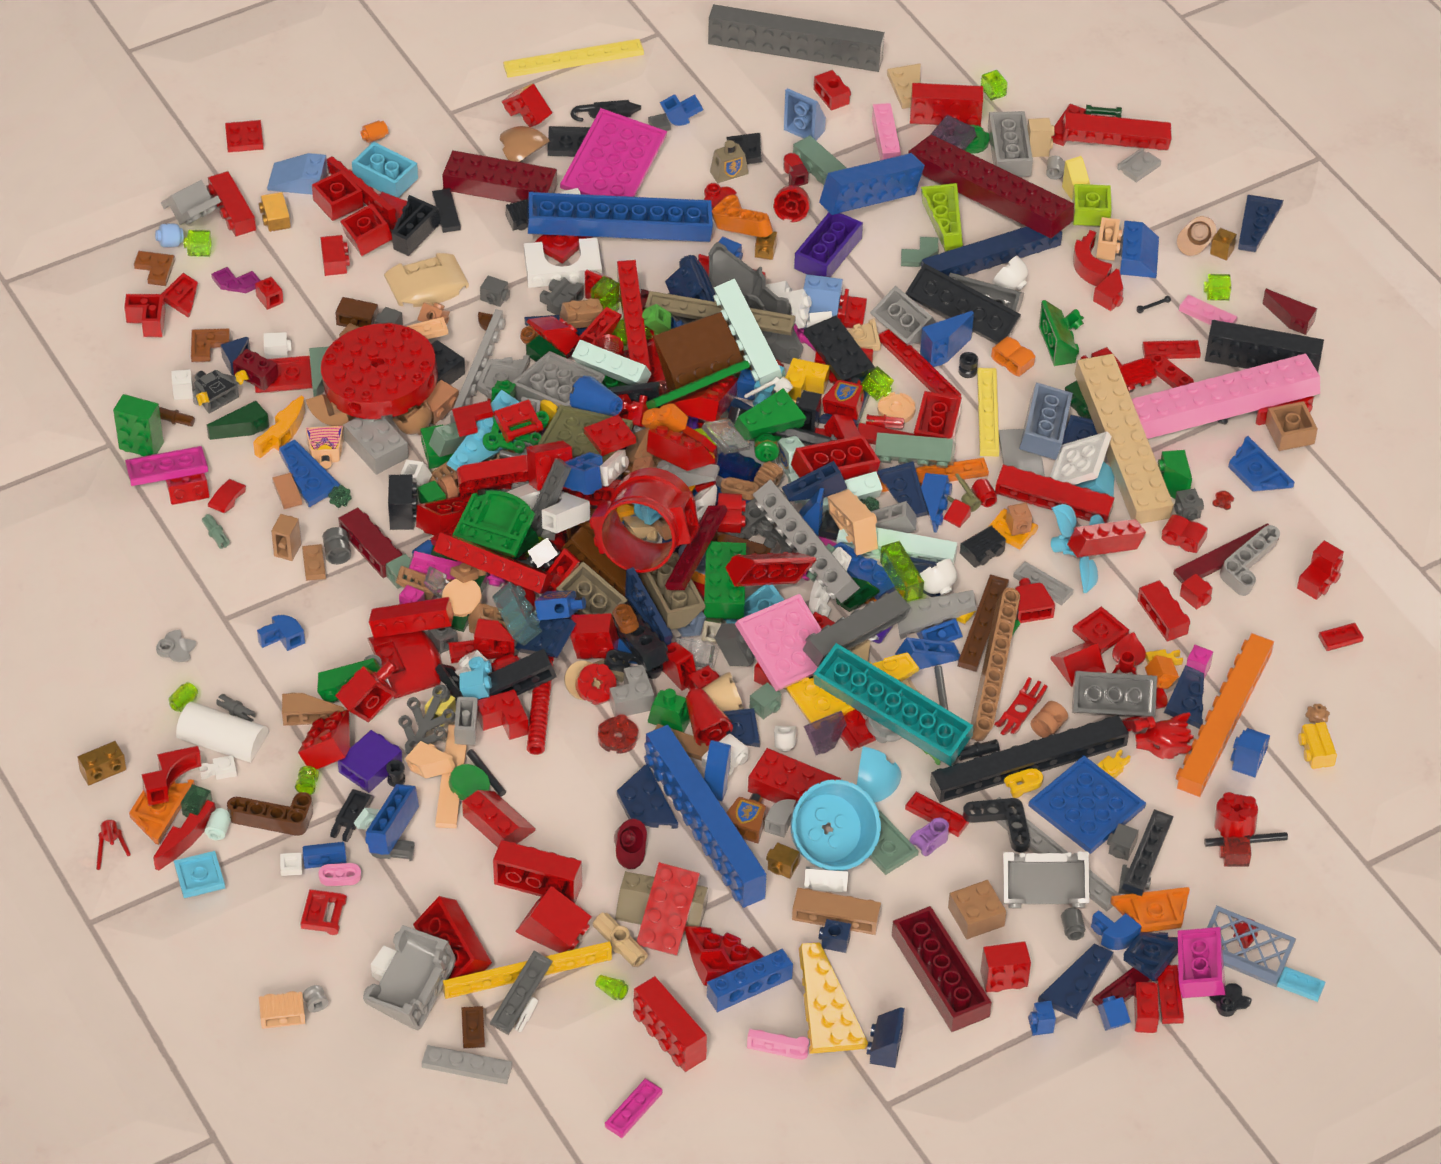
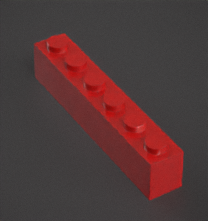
M1065 112L1062 123V140L1168 150L1172 140L1171 122Z
M1004 464L995 487V492L999 495L1050 510L1056 505L1066 504L1072 507L1076 518L1090 521L1093 515H1100L1105 523H1108L1115 497L1106 493H1098L1088 488H1081L1068 482H1061L1051 477H1044L1031 471H1024Z
M440 532L433 550L539 594H544L549 590L554 576L450 533Z

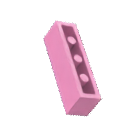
M891 103L873 104L872 123L880 160L901 156Z

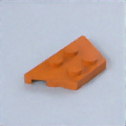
M189 779L188 783H175L174 781L168 793L169 802L148 806L143 790L130 810V818L155 844H160L195 786L194 780Z
M1189 887L1143 892L1142 896L1136 894L1112 896L1110 902L1122 915L1126 913L1141 925V932L1181 928L1190 889Z

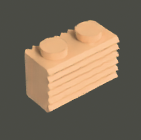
M290 991L281 995L266 994L264 997H259L262 1029L305 1024L302 992Z

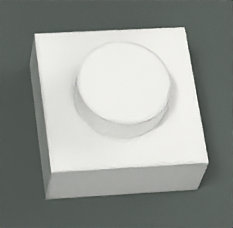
M302 853L280 854L281 876L302 875Z

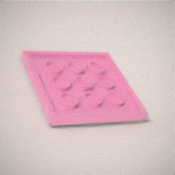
M800 594L739 619L735 623L776 692L813 676L818 667L803 651V648L806 644V638L812 633L817 634L821 632L822 629Z

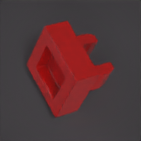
M1243 922V924L1238 923L1234 925L1238 936L1250 931L1247 923ZM1252 934L1240 939L1243 948L1247 949L1254 941Z

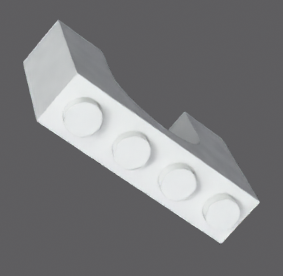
M597 238L579 239L580 258L576 263L565 267L552 265L545 259L542 242L524 243L528 288L549 286L552 279L561 281L564 277L570 284H576L577 282L583 284L585 283L586 270L602 273Z
M528 483L507 493L513 494L525 501L532 510L541 490L537 491ZM561 491L555 505L542 510V528L554 533H559L590 520V501Z

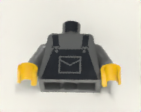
M218 370L208 374L204 371L197 372L195 375L196 381L194 382L193 403L199 406L203 405L210 414L239 398L238 384L242 385L244 380L249 379L246 371L241 370L235 376L221 373Z

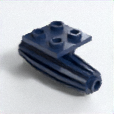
M688 255L681 258L679 261L680 268L665 281L669 293L715 302L713 298L715 291L707 272L695 255Z

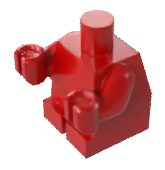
M640 395L639 402L633 401L632 404L623 402L622 409L629 412L625 419L632 420L633 426L646 428L642 425L644 413L649 410L646 405L647 396Z

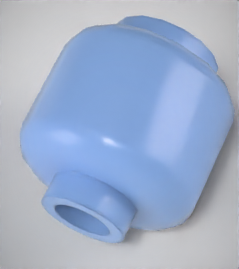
M161 224L159 230L155 231V239L159 241L162 247H178L183 242V229L178 224Z

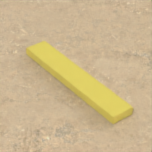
M978 368L980 456L999 457L996 368Z

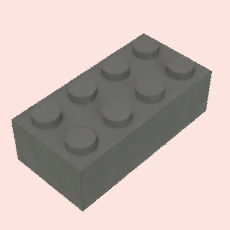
M1075 671L1072 713L1155 717L1157 676Z

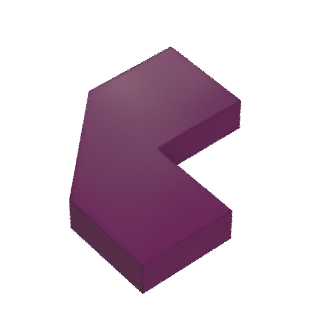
M228 267L211 274L213 281L221 290L248 293L255 290V283L261 281L253 271L236 278Z

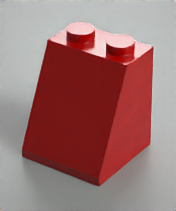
M550 886L536 901L515 932L558 953H562L568 949L573 950L579 943L577 937L579 934L583 936L590 927L588 921L592 916L553 886Z

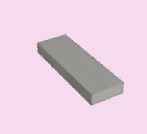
M1026 561L1013 574V577L1019 581L1023 578H1029L1031 584L1043 583L1052 600L1061 606L1073 594L1074 589Z

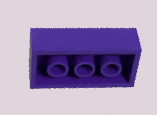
M828 212L795 252L794 269L807 275L831 277L862 239L863 222L842 213L831 215Z

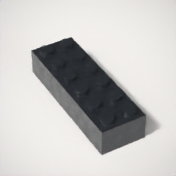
M1212 320L1205 361L1249 369L1307 354L1318 372L1324 339Z

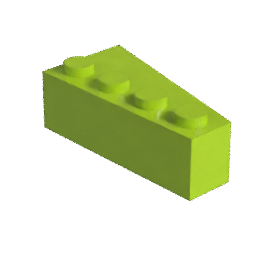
M957 183L921 187L922 203L944 251L962 247Z

